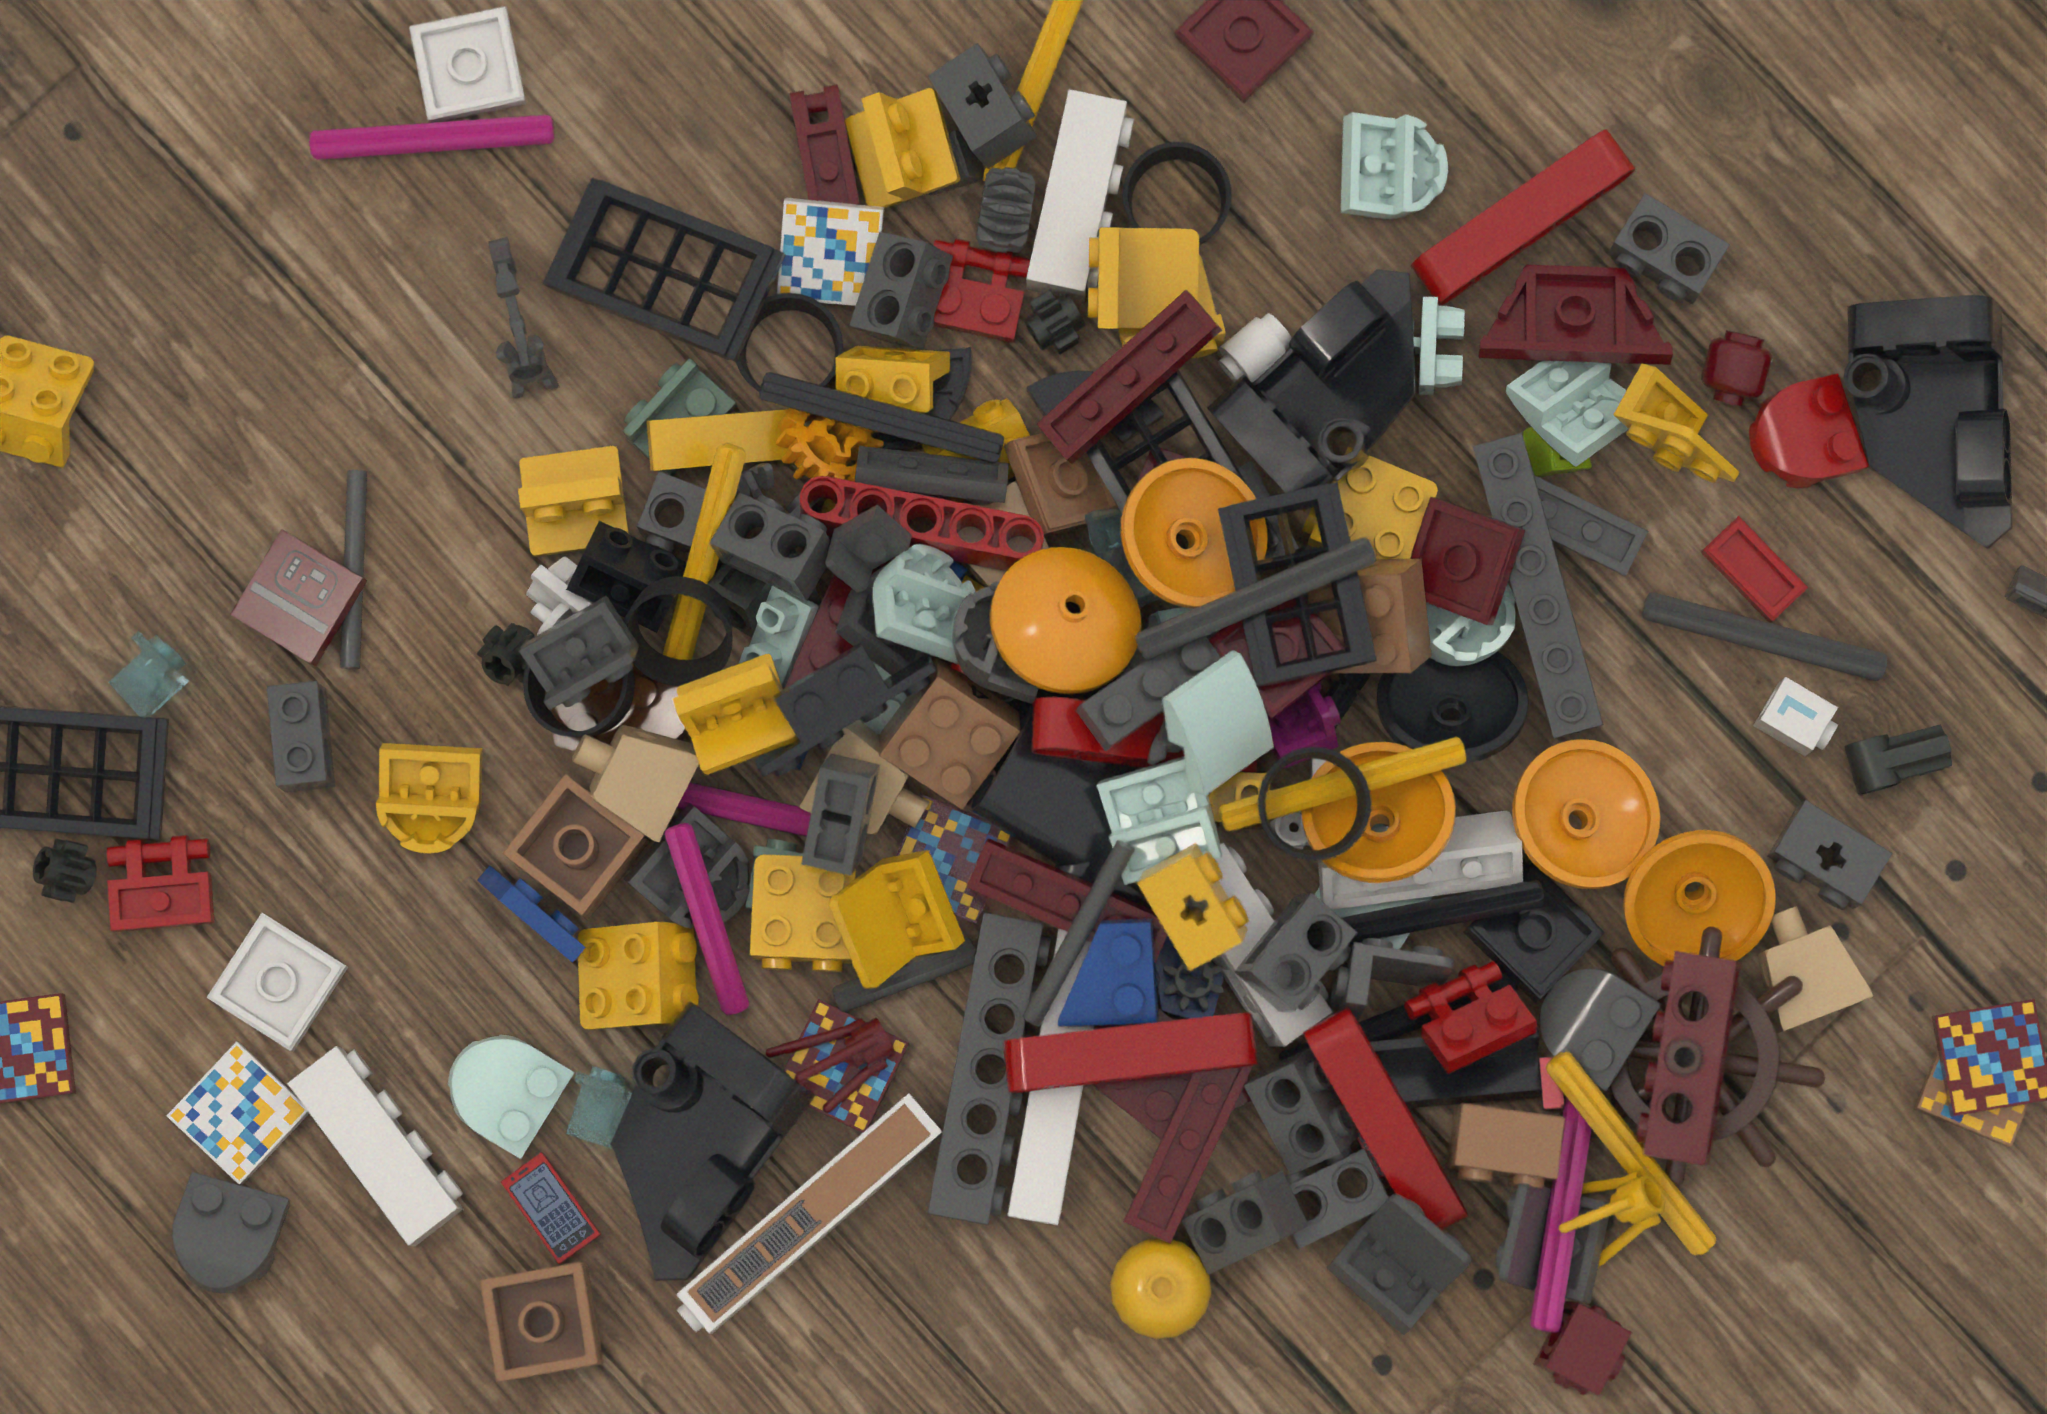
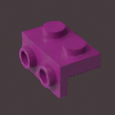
M1320 683L1272 721L1268 717L1274 746L1272 751L1277 760L1292 751L1302 748L1322 747L1332 750L1339 747L1335 726L1341 724V719L1330 696L1322 698L1319 693L1321 691ZM1301 759V760L1294 761V762H1292V763L1286 765L1283 769L1288 768V767H1290V766H1293V765H1295V764H1298V763H1300V762H1303V761H1305V760H1307V759Z

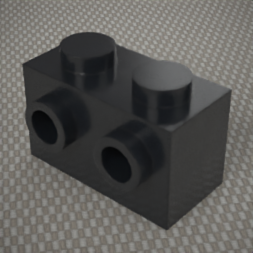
M599 521L566 590L593 603L607 596L618 614L626 617L628 611L646 587L664 578L683 577L687 562L676 558L666 550L658 549L629 535L620 528H615ZM676 594L659 595L642 603L638 609V624L657 633Z

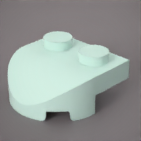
M1352 112L1343 116L1341 213L1380 219H1397L1424 209L1435 196L1443 191L1448 175L1447 155L1444 146L1436 144L1431 135L1424 129L1427 126L1425 122L1410 115H1403L1395 119Z
M917 544L911 546L889 562L875 579L873 585V604L876 635L959 664L953 647V623L962 601L968 594L976 592L972 582L968 580L962 583L950 568L953 559L945 552L929 545Z
M1508 583L1493 626L1479 623L1426 603L1431 658L1445 665L1465 666L1480 662L1500 650L1508 641L1515 627V597Z
M499 1035L481 1041H474L465 1047L451 1067L448 1086L450 1087L453 1109L457 1116L475 1132L521 1159L574 1072L519 1038Z

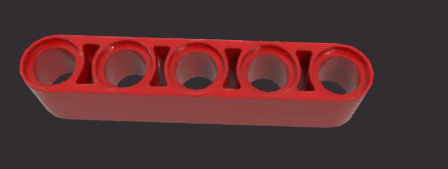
M1607 129L1602 130L1432 246L1410 266L1433 297H1438V305L1442 306L1630 177L1636 168Z
M817 476L808 480L800 492V516L805 514L820 521L826 526V534L832 537L834 529L857 517L863 509L878 505L912 535L909 548L917 544L929 545L945 552L953 561L1008 571L1021 558L1043 549L1044 532L1041 525L1034 518L1022 514L828 476ZM820 497L831 499L836 504L835 508L827 513L815 512L809 505L813 500ZM926 517L935 526L928 532L918 533L913 531L908 523L914 518ZM965 527H976L983 532L984 537L975 543H968L963 541L957 533ZM1023 536L1033 543V547L1026 552H1016L1008 546L1007 542L1013 537Z
M1046 697L1034 700L1033 753L1140 768L1153 766L1147 760L1149 749L1155 736L1159 734L1163 722L1166 721L1164 712L1105 751L1075 711L1085 702L1084 700L1060 697ZM1184 750L1177 753L1167 752L1165 759L1156 764L1184 757ZM1257 759L1239 772L1257 773Z
M1347 1007L1305 1030L1303 1033L1310 1048L1395 1194L1416 1203L1424 1212L1425 1217L1441 1231L1468 1217V1212L1351 1009Z
M1252 1013L1226 1014L1003 1041L1009 1093L1231 1069L1258 1064Z

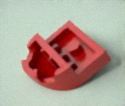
M1838 373L1792 384L1768 397L1760 404L1761 408L1758 411L1756 420L1749 427L1750 446L1757 463L1764 472L1772 471L1787 481V487L1808 488L1817 482L1858 473L1869 467Z

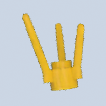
M1638 1170L1624 1177L1583 1183L1581 1194L1615 1189L1616 1193L1611 1195L1609 1204L1560 1224L1559 1231L1567 1233L1613 1214L1623 1223L1631 1222L1633 1225L1601 1251L1599 1268L1644 1230L1660 1224L1658 1214L1662 1213L1665 1208L1664 1195L1659 1184L1650 1175H1642Z

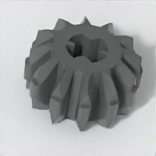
M1008 167L1004 169L991 168L988 171L984 181L976 239L980 247L992 248V251L1002 253L1007 251L1019 253L1025 247L1035 189V181L1032 174L1019 172V169Z

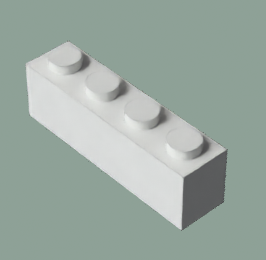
M1069 89L1027 273V290L1040 293L1050 290L1054 296L1062 297L1068 294L1072 300L1084 302L1087 288H1097L1099 268H1089V237H1099V227H1111L1113 213L1105 212L1109 193L1118 195L1124 168L1122 165L1115 164L1119 146L1128 148L1134 119L1126 117L1127 101Z
M1220 843L1222 857L1215 859L1223 874V879L1219 880L1229 898L1236 896L1242 903L1248 915L1249 923L1245 924L1248 931L1243 942L1212 960L1216 966H1223L1222 975L1245 1011L1252 1013L1253 1023L1269 1047H1284L1302 1035L1305 1030L1313 1027L1332 1013V1010L1325 1001L1328 998V993L1319 980L1317 985L1320 986V991L1303 1010L1297 1008L1296 1011L1279 1012L1234 972L1274 923L1271 917L1274 914V910L1267 897L1260 890H1254L1244 875L1247 871L1246 865L1240 855L1232 847L1227 848L1224 843ZM1191 896L1187 906L1190 909L1199 907L1204 912L1208 903L1205 899L1196 902ZM1281 962L1276 969V980L1285 989L1291 982L1292 972L1285 962Z
M335 1046L287 1084L408 1246H416L464 1210L457 1201V1198L463 1195V1193L445 1170L438 1175L427 1161V1158L433 1153L417 1131L413 1130L407 1134L396 1118L403 1113L386 1090L377 1094L366 1078L372 1074V1071L358 1052L352 1050L347 1054L343 1048Z

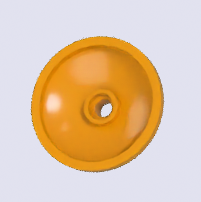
M1198 458L1176 459L1151 470L1131 490L1124 505L1121 518L1122 545L1128 563L1135 575L1156 596L1171 604L1190 609L1198 608L1235 592L1218 508L1255 500L1254 493L1232 471L1208 460ZM1265 518L1249 521L1258 561L1265 559L1267 551ZM1177 534L1186 537L1188 541L1187 549H1183L1178 545L1176 541Z
M1053 547L1033 552L1021 558L1004 574L992 598L990 627L993 640L1000 655L1008 666L1021 678L1034 686L1050 692L1078 694L1089 692L1108 684L1127 667L1138 647L1135 636L1141 632V614L1132 588L1115 567L1099 556L1084 550ZM1065 603H1076L1080 607L1081 613H1070L1066 609Z
M1576 739L1551 746L1529 763L1521 774L1514 791L1512 802L1513 824L1517 837L1522 841V848L1537 868L1559 883L1580 889H1600L1613 886L1630 877L1631 872L1640 859L1656 845L1660 829V809L1655 790L1643 769L1626 753L1609 744L1596 740ZM1570 814L1579 817L1582 824L1581 829H1575L1570 825Z
M1370 742L1349 747L1339 753L1349 758L1358 766L1413 749L1397 743ZM1326 761L1311 779L1337 772L1341 769L1333 763ZM1442 770L1370 790L1371 813L1362 836L1344 853L1330 859L1321 860L1329 868L1345 877L1369 883L1398 881L1428 867L1447 846L1455 824V800L1452 788ZM1357 795L1302 810L1303 828L1312 850L1328 848L1339 842L1349 832L1357 814ZM1376 824H1385L1389 827L1384 832L1372 830V827Z
M1714 830L1684 832L1660 842L1649 850L1636 864L1624 891V918L1636 945L1645 955L1664 966L1666 960L1674 961L1675 951L1699 955L1702 933L1710 926L1717 927L1722 933L1719 958L1737 961L1749 953L1768 930L1776 904L1775 885L1763 858L1752 846L1742 839ZM1692 882L1701 883L1697 890L1693 892L1685 891L1688 884Z

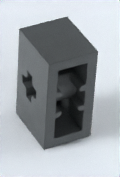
M976 43L928 75L971 151L988 169L1037 137L1028 121L1035 114L1020 91L1012 94L1006 82L1013 77L997 53L989 57L981 46Z
M1805 800L1796 807L1767 856L1777 862L1774 869L1778 873L1799 884L1803 879L1820 888L1817 895L1822 900L1840 910H1844L1846 905L1852 909L1862 905L1893 853ZM1830 848L1834 851L1832 861L1838 866L1833 865L1824 870L1820 867L1822 857L1816 852L1821 853Z

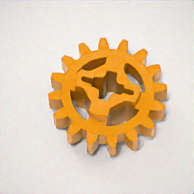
M791 408L785 412L786 415L777 426L782 431V434L776 440V445L788 449L781 460L785 464L794 463L797 466L793 475L796 480L806 475L810 479L817 476H828L855 482L859 446L883 448L884 441L872 437L875 431ZM813 420L809 426H804L805 422ZM851 460H856L855 465L847 467Z

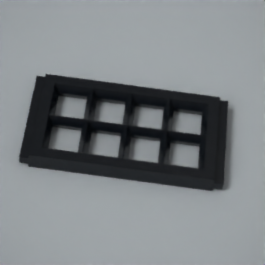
M591 178L543 284L559 293L724 359L737 362L786 255L784 252L608 182ZM610 204L638 215L623 248L595 237ZM648 219L676 229L661 263L633 252ZM686 234L714 244L699 278L671 267ZM591 246L618 256L603 290L576 279ZM724 249L752 259L737 293L709 282ZM628 261L656 271L641 305L614 294ZM666 276L694 286V290L680 320L652 310ZM705 291L733 302L718 336L690 325Z
M1179 370L1138 406L1168 388L1184 414L1182 417L1152 435L1135 408L1128 415L1144 441L1114 460L1111 459L1101 440L1086 452L1122 513L1131 490L1119 470L1148 451H1151L1158 465L1168 462L1159 444L1189 425L1206 451L1198 459L1208 460L1229 469L1248 486ZM1265 517L1268 551L1281 543L1269 519Z
M0 706V724L8 725L6 762H0V772H5L3 809H0V828L161 839L169 719ZM19 726L51 728L49 765L17 763ZM63 729L95 731L93 769L61 766ZM107 732L139 734L136 772L104 769ZM16 773L48 775L46 813L14 810ZM60 776L92 779L90 816L58 814ZM104 779L136 782L133 819L101 817Z

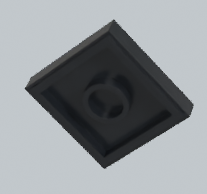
M1532 862L1523 871V882L1540 881L1545 899L1544 905L1540 908L1474 920L1463 933L1494 961L1534 1003H1537L1605 932Z

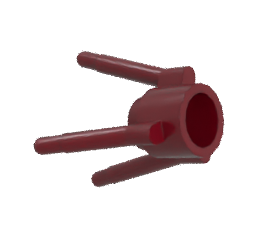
M876 1017L867 1023H864L863 1019L859 1018L843 1027L768 1048L765 1051V1055L768 1058L849 1037L843 1040L846 1048L810 1065V1067L795 1075L797 1082H803L849 1058H852L856 1067L866 1063V1066L823 1105V1111L829 1113L872 1075L887 1068L888 1066L884 1058L894 1054L895 1050Z

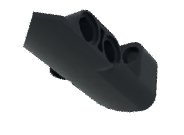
M1377 269L1362 284L1359 281L1351 282L1294 334L1289 342L1290 349L1256 381L1251 382L1244 374L1207 407L1285 493L1336 483L1348 471L1356 470L1364 465L1369 458L1371 448L1415 396L1414 334L1409 273ZM1346 433L1356 435L1357 442L1352 452L1343 456L1333 453V443L1338 436Z
M1982 295L1868 302L1848 306L1849 363L1845 368L1843 378L1845 386L1853 395L1870 467L1988 549L2012 529L2011 433L2008 411L2004 409L2002 308L1993 298ZM1881 370L1882 378L1878 387L1871 391H1862L1861 380L1863 376L1869 371Z
M1041 688L1038 689L1035 698L1060 697L1075 699L1069 694L1050 692ZM1023 701L1018 709L1021 732L966 805L973 813L1053 862L1055 868L1094 884L1113 849L1109 838L1112 832L1097 783L1101 780L1142 768L1033 753L1034 702L1030 704ZM1121 876L1112 893L1153 910L1137 884L1138 881L1124 885Z
M691 1001L686 1004L664 1033L663 1039L656 1048L646 1050L636 1058L632 1068V1077L636 1085L611 1141V1146L621 1167L641 1224L656 1281L689 1280L752 1195L755 1188V1181L753 1180L816 1096L791 1078L778 1065ZM668 1064L670 1074L667 1081L663 1085L655 1087L653 1077L656 1070L660 1066Z

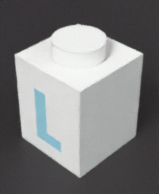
M1785 677L1775 687L1753 726L1806 756L1814 750L1815 746L1823 750L1830 741L1838 724L1831 721L1838 707Z

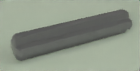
M964 938L965 942L955 950L916 956L876 988H864L859 977L837 985L833 988V996L838 1009L848 1012L973 965L976 955L973 942L970 938Z

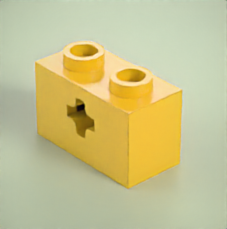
M1197 843L1143 872L1137 883L1189 971L1242 943L1248 931L1245 924L1249 923L1248 915L1242 903L1236 896L1229 898L1219 880L1223 879V874L1217 861L1210 852L1203 854ZM1191 896L1196 902L1203 899L1206 900L1208 904L1204 912L1199 907L1190 909L1187 906Z

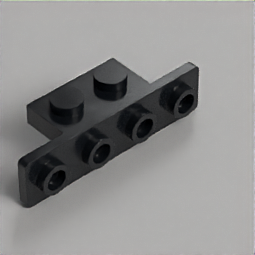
M859 643L774 695L775 702L794 730L798 740L792 744L765 753L755 760L757 769L762 777L772 772L776 777L789 772L802 761L799 755L816 745L819 750L833 745L845 735L843 728L859 718L862 723L875 719L888 709L886 702L898 694L904 692L905 696H910L925 688L932 681L929 675L937 670L928 654L922 656L883 680L865 649Z

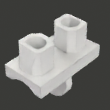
M562 557L548 569L540 565L531 575L533 581L526 595L537 604L530 613L543 623L537 636L593 604V602L566 590L577 568V565L567 557Z

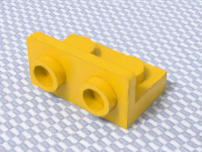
M855 346L835 357L836 390L927 413L933 409V381L950 372V352Z

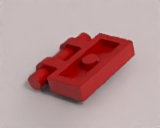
M955 238L954 243L935 239L933 246L952 255L953 259L949 268L948 281L943 287L935 311L933 326L1014 343L1025 292L1006 288L1009 275L1027 278L1031 259L1013 256L1012 251L1002 253L971 247L970 241ZM971 266L993 271L991 284L963 279L965 267Z
M188 835L172 836L170 842L145 844L143 839L127 840L126 846L107 847L109 867L127 866V879L107 880L110 931L123 932L214 923L211 873H191V860L210 858L209 839L190 840ZM172 861V875L146 877V864Z
M1494 961L1479 968L1474 964L1459 971V977L1440 986L1435 982L1419 989L1418 996L1404 1002L1405 1010L1412 1020L1427 1013L1433 1021L1422 1025V1038L1448 1074L1536 1033L1537 1020L1511 985L1493 993L1488 988V985L1502 979L1501 971ZM1466 995L1472 1001V1003L1455 1011H1452L1448 1005Z

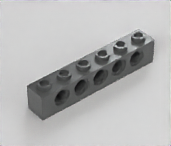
M1522 433L1473 446L1492 518L1525 530L1509 579L1553 738L1604 725L1524 437Z
M983 912L928 1208L929 1215L989 1225L990 1215L999 1217L1001 1215L1006 1187L996 1185L999 1166H1010L1015 1136L1005 1135L1009 1115L1019 1116L1023 1092H1008L1006 1073L998 1083L986 1084L977 1077L976 1068L978 1063L987 1056L998 1057L1005 1064L1003 1041L1033 1037L1024 1035L1026 1020L1022 1016L1038 986L1033 985L1036 965L1043 967L1047 965L1051 937L1042 936L1043 923ZM1013 957L1023 964L1024 974L1018 982L1004 984L995 976L996 964L1003 958ZM995 1007H1006L1014 1014L1015 1023L1009 1032L995 1034L987 1028L985 1024L986 1016ZM977 1106H987L996 1114V1125L987 1134H976L967 1125L969 1112ZM968 1156H978L987 1164L986 1177L982 1182L975 1185L964 1183L958 1176V1166Z

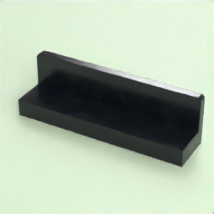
M1536 1028V1033L1449 1074L1422 1037L1370 1042L1408 1108L1541 1097L1542 1094L1537 1054L1540 1039L1538 1028Z

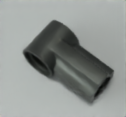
M1941 724L1888 738L1887 734L1875 736L1844 746L1858 795L1890 788L1901 784L1903 779L1918 775L1922 776L1952 766L1951 747Z

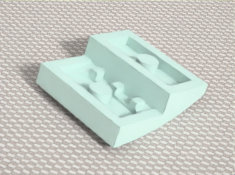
M1542 360L1506 386V394L1525 420L1554 450L1575 467L1628 430L1613 415L1627 390L1609 378L1610 363Z
M1232 650L1162 698L1168 740L1184 748L1189 789L1200 795L1206 796L1274 747L1262 698L1249 668L1238 652Z
M1185 756L1104 779L1097 783L1112 832L1109 836L1112 848L1117 840H1121L1135 849L1121 875L1124 885L1139 881L1144 871L1194 843H1197L1203 854L1210 852L1215 859L1222 857L1220 841L1208 794L1203 796L1189 789Z

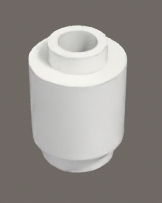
M1267 313L1261 319L1255 317L1219 347L1223 358L1218 363L1233 382L1244 374L1251 382H1254L1287 352L1286 349L1290 347L1289 342L1292 337L1272 314Z

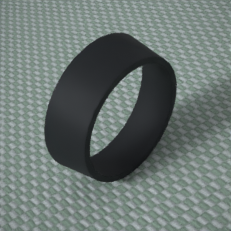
M1169 142L1152 147L1138 157L1126 175L1123 185V204L1127 217L1134 228H1141L1133 214L1132 197L1137 182L1148 169L1169 160H1183L1194 163L1213 178L1220 194L1218 219L1211 231L1199 238L1200 246L1220 229L1227 218L1232 199L1229 177L1218 159L1197 145L1186 142Z
M781 293L765 299L736 362L740 373L749 385L760 392L761 386L754 380L747 365L746 348L749 337L754 328L763 319L774 313L785 310H797L814 316L829 331L834 343L835 357L843 353V339L840 327L832 313L823 304L811 297L797 293ZM835 358L831 372L819 385L826 387L836 373Z
M668 577L658 580L641 592L624 619V623L639 644L637 654L632 663L643 674L660 683L681 686L716 673L724 668L731 655V612L723 597L715 589L702 581L688 577ZM664 594L690 596L702 601L715 611L724 624L726 635L716 650L702 658L693 660L670 658L652 648L641 634L637 618L639 606L653 597Z
M528 664L524 673L523 692L530 713L548 731L566 737H582L584 734L596 736L612 729L628 712L634 697L635 677L633 669L623 676L621 694L613 711L601 723L584 731L572 730L561 724L543 702L546 692Z
M1307 747L1284 755L1269 769L1259 790L1258 812L1266 834L1282 851L1304 860H1326L1344 853L1362 836L1370 818L1371 795L1364 775L1349 758L1328 748ZM1301 759H1322L1338 766L1351 780L1357 795V814L1351 829L1339 842L1321 850H1302L1287 844L1274 832L1266 814V794L1271 781L1286 765Z

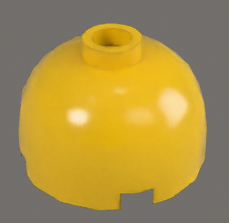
M1159 1238L1145 1239L1128 1248L1116 1263L1110 1281L1112 1304L1121 1321L1136 1333L1154 1339L1177 1337L1194 1328L1206 1313L1212 1293L1210 1275L1207 1274L1198 1253L1186 1243L1172 1239L1171 1243H1167Z

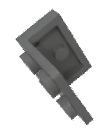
M1365 938L1362 944H1353L1343 966L1338 967L1336 977L1332 978L1328 1006L1337 1008L1336 1013L1349 1007L1358 1021L1367 1005L1370 979L1425 987L1435 982L1440 986L1447 981L1452 973L1454 959L1444 957L1443 951L1434 947L1415 946L1413 951L1393 949V943L1387 940Z
M1519 1183L1517 1190L1511 1194L1508 1202L1507 1214L1510 1224L1506 1240L1498 1248L1496 1266L1499 1270L1500 1281L1535 1291L1551 1189L1543 1186V1189L1529 1186L1530 1183ZM1581 1197L1578 1216L1609 1203ZM1609 1216L1576 1229L1565 1295L1566 1299L1590 1304Z
M1393 1194L1357 1230L1328 1265L1327 1269L1402 1335H1405L1436 1297L1465 1271L1471 1263V1257L1464 1251L1462 1244L1455 1237L1443 1233L1428 1220L1416 1203L1404 1199L1398 1194Z

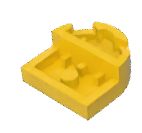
M382 743L379 748V798L376 801V811L381 826H386L391 834L400 840V845L408 850L418 853H438L450 849L470 831L480 809L482 799V748Z

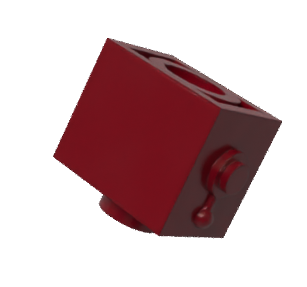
M1565 1301L1560 1330L1558 1332H1549L1533 1364L1552 1374V1378L1555 1379L1554 1383L1562 1388L1574 1387L1578 1389L1581 1395L1591 1394L1600 1396L1607 1380L1613 1381L1621 1371L1625 1362V1354L1622 1351L1632 1332L1621 1327L1620 1322L1609 1320L1608 1316H1606L1607 1312L1595 1305L1591 1308L1589 1306L1585 1307L1580 1303Z

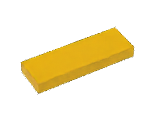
M788 409L647 420L650 470L712 466L717 447L724 443H731L743 448L746 452L744 463L781 460L788 449L776 445V440L782 434V431L777 426L786 415L785 412Z

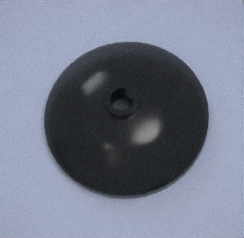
M1498 651L1480 662L1465 666L1445 665L1430 657L1412 673H1382L1378 683L1377 712L1384 729L1397 744L1407 746L1413 750L1458 737L1461 739L1466 752V761L1464 763L1477 762L1504 750L1519 735L1527 718L1528 692L1525 681L1516 666Z

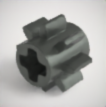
M1048 290L1030 301V309L1033 314L1024 318V322L1032 338L1042 351L1053 345L1060 355L1079 344V336L1076 331L1083 328L1085 323L1068 294L1056 300L1052 292Z
M511 623L505 631L499 626L494 625L482 639L484 645L477 652V655L482 658L481 664L485 674L491 680L509 686L515 678L523 683L527 663L519 650L522 644L536 636L526 627L515 625V623Z
M55 839L53 848L43 847L39 851L33 866V879L36 883L44 885L41 893L42 896L73 903L75 902L76 893L84 895L89 892L95 881L97 868L93 858L85 857L88 850L87 845L69 840Z
M1179 954V959L1182 963L1179 968L1165 966L1163 970L1168 976L1174 977V984L1168 986L1164 990V994L1172 995L1177 992L1182 998L1180 1003L1181 1011L1187 1008L1189 1001H1198L1199 1006L1205 1011L1208 1009V1001L1205 996L1209 992L1222 995L1224 991L1221 986L1213 984V977L1219 975L1224 968L1223 966L1210 968L1206 963L1196 967L1203 971L1201 979L1207 982L1208 985L1206 989L1197 987L1194 994L1188 993L1184 990L1186 982L1179 978L1181 972L1190 974L1191 971H1189Z

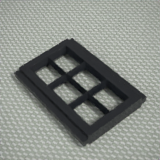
M1338 483L1319 485L1218 508L1236 591L1261 581L1260 571L1287 565L1289 569L1298 565V563L1308 561L1350 543ZM1314 507L1323 547L1295 552L1287 513ZM1277 515L1285 555L1258 561L1249 521ZM1357 571L1331 582L1334 596L1332 599L1306 604L1305 595L1302 594L1295 597L1296 607L1269 612V609L1242 620L1257 687L1278 684L1377 661ZM1337 609L1345 649L1318 655L1309 615ZM1299 617L1308 657L1280 663L1272 623Z

